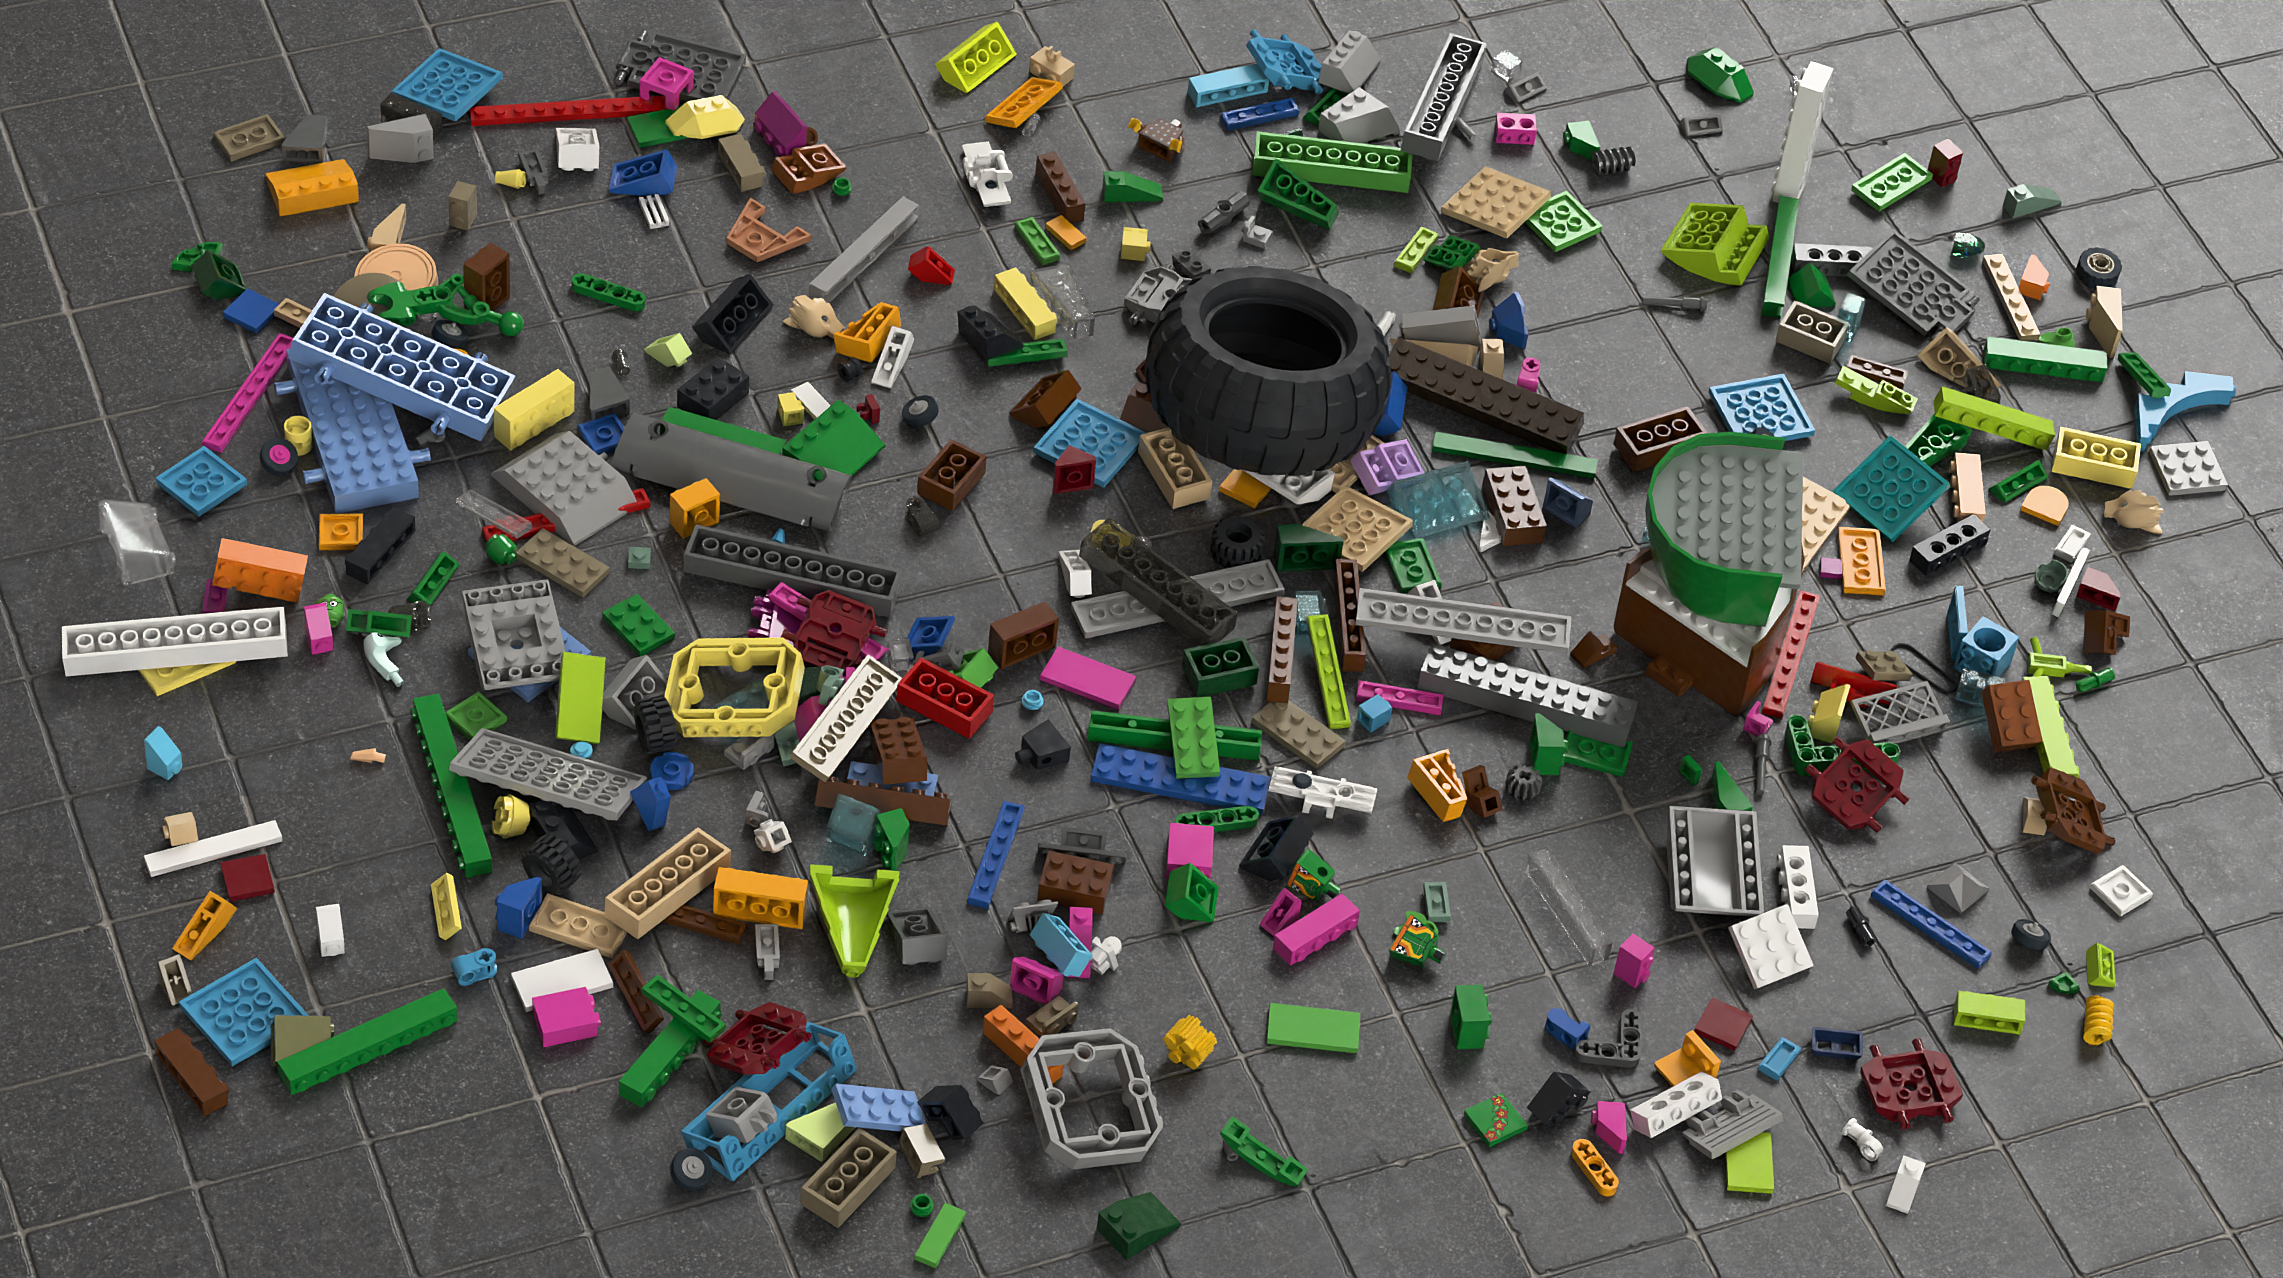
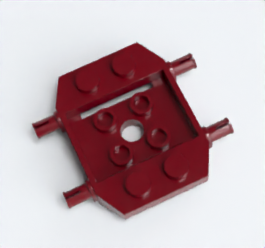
M828 590L815 595L812 600L799 596L797 604L809 608L806 618L796 634L784 629L781 638L789 640L794 644V648L802 655L804 665L819 671L822 666L826 665L838 667L844 670L842 676H845L846 667L857 668L863 661L861 660V654L870 635L876 634L886 638L888 629L876 626L877 622H875L876 618L873 607ZM838 627L841 632L833 633L830 631V628ZM810 639L815 641L817 644H823L835 649L838 652H844L847 654V656L820 647L818 645L808 642L807 640Z
M1837 736L1832 743L1841 750V753L1823 773L1819 772L1812 764H1809L1805 769L1814 778L1811 798L1847 830L1860 829L1868 825L1878 833L1883 826L1873 819V816L1880 808L1894 797L1903 805L1910 800L1900 791L1904 770L1868 739L1849 745ZM1853 758H1855L1875 777H1877L1883 784H1885L1886 787H1882L1876 779L1872 778L1868 773H1866L1860 765L1856 764L1853 761ZM1850 784H1858L1861 791H1853Z
M768 1002L749 1012L738 1009L735 1017L740 1020L711 1043L704 1039V1044L711 1047L707 1057L712 1064L743 1075L765 1074L771 1068L777 1069L779 1067V1059L782 1055L792 1051L803 1041L809 1042L811 1033L805 1032L807 1019L804 1013ZM763 1025H766V1026H769V1027H772V1028H775V1029H778V1030H770V1029L764 1028ZM779 1030L784 1031V1032H787V1033H786L785 1035H784V1034H781V1033L779 1032Z
M1920 1038L1912 1041L1915 1049L1913 1052L1883 1056L1877 1044L1870 1046L1869 1050L1872 1053L1873 1059L1861 1067L1860 1074L1877 1113L1892 1122L1899 1121L1903 1130L1911 1126L1908 1120L1918 1115L1930 1117L1942 1115L1945 1123H1950L1954 1120L1950 1110L1962 1099L1963 1092L1947 1054L1924 1049ZM1922 1067H1926L1939 1101L1935 1100L1932 1088L1928 1083L1925 1071ZM1904 1086H1912L1915 1090L1909 1091Z

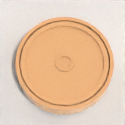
M389 244L371 251L359 262L354 275L355 277L366 273L386 274L402 282L407 291L438 286L436 265L432 257L423 249L409 244Z

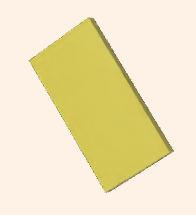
M236 661L138 671L155 695L159 696L236 663Z

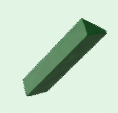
M1331 88L1303 118L1319 127L1321 113L1349 95V93Z
M2037 460L1988 489L2003 503H2006L2049 477L2040 461Z
M443 550L432 562L407 599L429 608L460 563Z

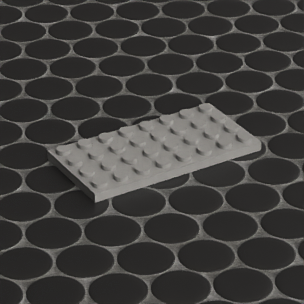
M481 728L450 762L449 771L455 772L459 776L476 778L483 783L489 782L503 789L516 790L523 795L536 796L543 801H553L561 804L563 807H573L587 814H596L603 816L604 819L616 821L633 801L630 791L647 781L646 776Z

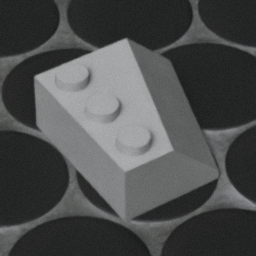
M1360 87L1320 115L1318 131L1331 140L1368 144V141L1374 139H1385V136L1389 134L1394 136L1400 134V129L1389 107Z

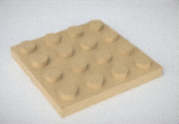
M1485 166L1441 206V213L1508 238L1551 198V191Z
M1345 485L1302 525L1342 537L1344 543L1341 559H1357L1358 570L1363 572L1413 526V520Z

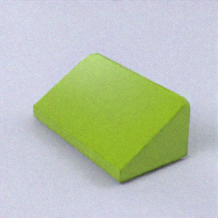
M2097 942L2086 950L2088 984L2114 988L2116 986L2114 951Z

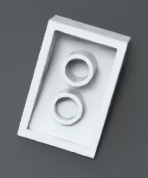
M556 128L558 168L567 171L574 170V168H582L584 171H593L594 168L599 169V142L596 129Z

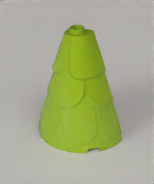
M810 864V880L819 902L820 912L829 932L828 938L840 969L847 977H858L864 972L880 936L879 930L889 910L888 906L899 882V871L877 869L874 879L832 876L833 866Z

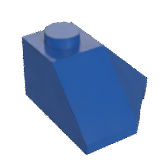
M1518 292L1511 294L1492 310V316L1489 318V327L1494 331L1496 338L1524 349L1527 345L1528 326H1525L1523 315L1526 314L1525 305Z
M662 777L648 780L631 790L630 794L648 831L664 827L671 796Z

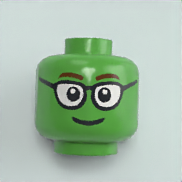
M326 594L317 600L316 604L326 603L330 626L333 628L338 626L344 619V602L334 594Z

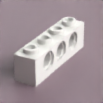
M1782 845L1781 853L1777 854L1776 865L1780 867L1779 884L1783 886L1781 901L1785 902V905L1788 904L1798 928L1815 929L1819 914L1809 846Z
M1700 1072L1630 1110L1634 1130L1652 1138L1722 1100L1719 1080L1704 1072Z

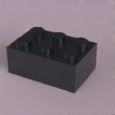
M716 357L677 389V407L689 413L717 420L749 394V375L720 357Z

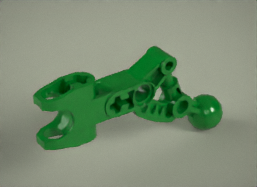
M453 274L438 286L406 291L402 282L388 283L369 291L367 295L369 303L383 304L388 308V311L382 312L377 316L402 327L415 323V315L438 312L443 318L466 325L483 324L487 321L498 325L500 332L509 337L519 335L524 328V320L520 314L513 311L503 314L496 313L490 310L488 304L478 301L473 294L470 295L462 286L464 278L460 274ZM458 293L464 299L463 303L469 310L456 306L453 303V299Z

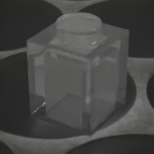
M1505 49L1493 57L1490 72L1508 84L1521 75L1523 61Z
M909 639L888 641V662L890 670L896 674L907 673L913 667L914 657Z

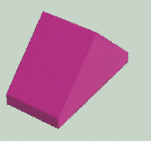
M1283 888L1259 925L1275 937V934L1299 920L1302 901L1286 888Z

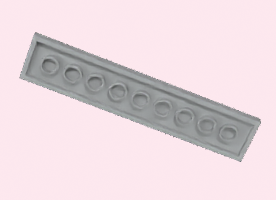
M1270 559L1071 602V610L1086 639L1282 596L1285 589Z
M1360 588L1355 625L1568 654L1571 616Z

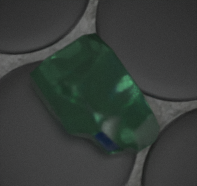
M1964 232L1956 233L1951 255L1960 258L1980 255L1984 252L1985 243L1975 235Z

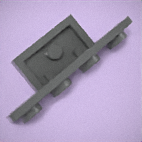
M1063 827L1061 845L1038 843V852H1042L1044 856H1047L1048 851L1072 856L1086 857V859L1099 861V859L1108 860V863L1111 864L1126 862L1127 853L1105 851L1107 836L1105 831Z

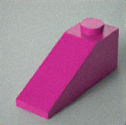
M1070 907L1068 928L1091 952L1093 908ZM1091 960L1078 978H1090Z

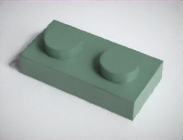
M1424 882L1423 891L1427 920L1431 922H1450L1451 913L1446 882Z

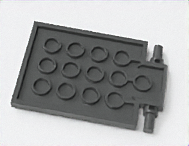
M642 30L635 40L630 39L616 65L618 75L615 83L622 85L624 79L631 73L628 79V86L640 89V79L660 57L694 70L693 89L688 93L687 88L684 87L679 93V99L693 101L720 95L727 98L746 61V54L656 31L653 32L648 43H646L645 40L648 32Z
M1894 229L1847 274L1849 278L1924 336L1937 326L1938 329L1930 338V342L1946 327L1956 333L1974 315V306L1980 301V298L1974 295L1969 301L1962 302L1961 300L1969 293L1970 288Z

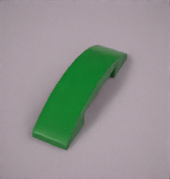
M1231 1116L1220 1132L1225 1142L1241 1158L1262 1173L1277 1181L1297 1187L1308 1171V1168L1291 1156L1286 1160L1251 1136L1249 1134L1251 1129Z

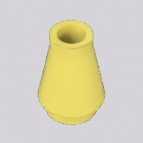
M520 169L497 171L495 182L519 189L526 184V173Z

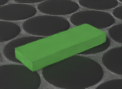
M1033 217L1015 222V229L1042 266L1060 260V253Z
M944 1203L917 1250L914 1260L937 1268L965 1219L966 1211Z

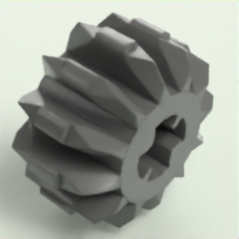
M1525 764L1521 767L1515 765L1507 773L1505 787L1508 788V794H1514L1515 799L1521 797L1524 801L1528 797L1532 800L1535 795L1539 794L1543 781L1539 771L1534 770L1533 766L1528 768Z

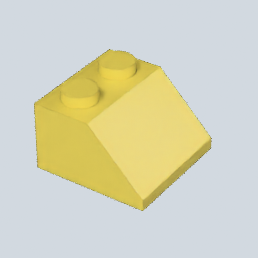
M1845 684L1821 692L1819 701H1814L1812 712L1815 713V716L1810 715L1808 722L1812 738L1832 743L1836 738L1850 685Z

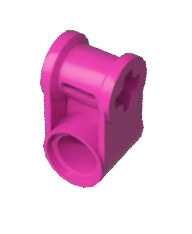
M1529 357L1523 360L1521 372L1517 380V386L1535 393L1540 371V362L1537 359Z

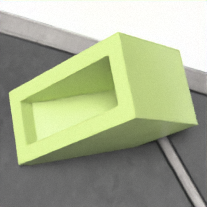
M680 333L659 338L644 349L647 354L666 367L674 365L679 367L687 362L686 358L692 354Z

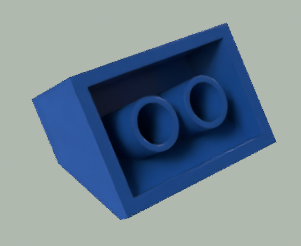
M1395 371L1391 372L1392 382L1383 418L1373 432L1376 435L1385 436L1401 430L1408 387Z

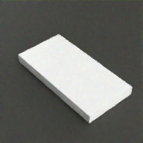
M598 949L511 973V979L526 1012L532 1011L533 997L586 987L588 994L613 988V981Z

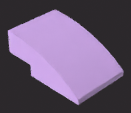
M1407 439L1379 444L1374 449L1358 452L1350 460L1368 495L1394 489L1425 475Z

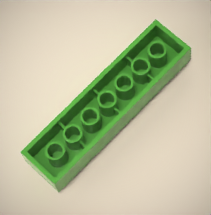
M1257 131L1252 175L1265 177L1275 158H1277L1284 166L1289 167L1297 176L1307 182L1408 193L1412 155L1401 151V148Z

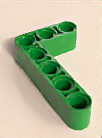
M1801 715L1789 717L1785 730V739L1794 770L1799 775L1811 776L1805 769L1809 764H1812L1819 772L1823 773L1840 755L1841 750L1837 746L1815 747L1807 720ZM1890 742L1873 743L1897 764L1900 755L1898 745ZM1853 758V761L1856 764L1860 765L1865 772H1870L1855 758Z

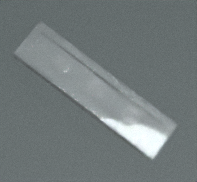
M472 489L456 498L457 506L517 539L532 529V522Z

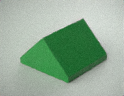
M1811 263L1788 278L1787 282L1794 301L1812 308L1836 306V301L1826 275Z

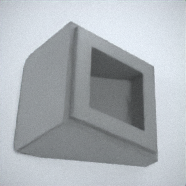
M991 1065L977 1078L978 1082L998 1095L1013 1083L1007 1068Z

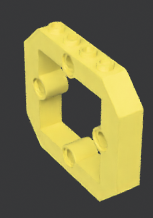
M705 638L695 640L673 655L664 697L672 709L676 730L683 737H760L773 735L795 720L805 670L802 655L784 638ZM753 665H777L776 673L769 674L763 681L767 699L770 702L768 709H734L731 706H722L718 709H690L692 704L700 702L704 697L698 677L699 666H732L733 670L744 672Z

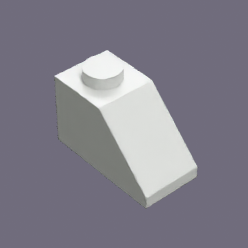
M339 904L316 907L317 933L321 956L344 954V937Z
M1903 1156L1886 1206L1908 1214L1926 1163Z

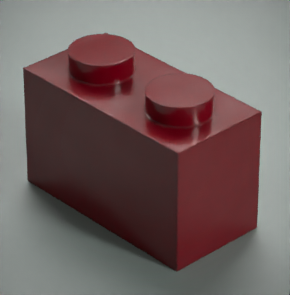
M1949 139L1933 146L1927 169L1933 174L1932 179L1940 187L1956 181L1964 153Z

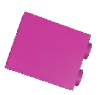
M1170 823L1166 878H1169L1170 871L1188 863H1192L1209 879L1211 878L1214 826Z
M586 987L532 998V1013L543 1047L597 1036V1027L601 1026L600 1016L598 1012L594 1013L593 995L588 994Z

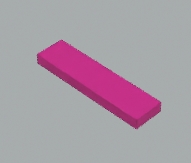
M1359 680L1356 701L1366 702L1379 694L1393 708L1441 715L1443 694Z

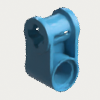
M484 948L456 957L451 962V966L459 984L467 986L493 977L497 973V965L495 964L496 954L493 950Z

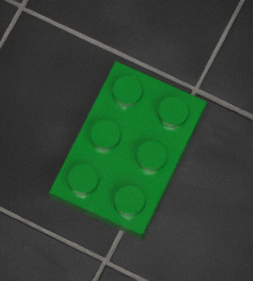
M638 594L602 612V618L639 657L675 639V632Z

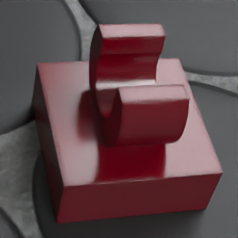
M873 394L866 395L865 403L857 404L856 411L860 412V417L863 420L869 418L871 424L879 423L880 407Z

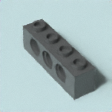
M1794 243L1791 254L1793 274L1811 263L1826 276L1848 277L1849 271L1872 250V247Z

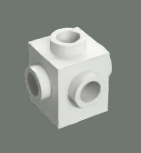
M770 819L762 822L760 828L754 830L756 844L762 851L776 853L784 849L783 846L792 842L788 830L782 821H772Z

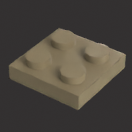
M1872 650L1857 652L1855 659L1872 680L1911 681L1912 672L1895 652H1875Z

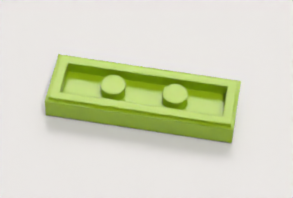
M1420 227L1394 261V266L1412 274L1438 240L1439 234Z

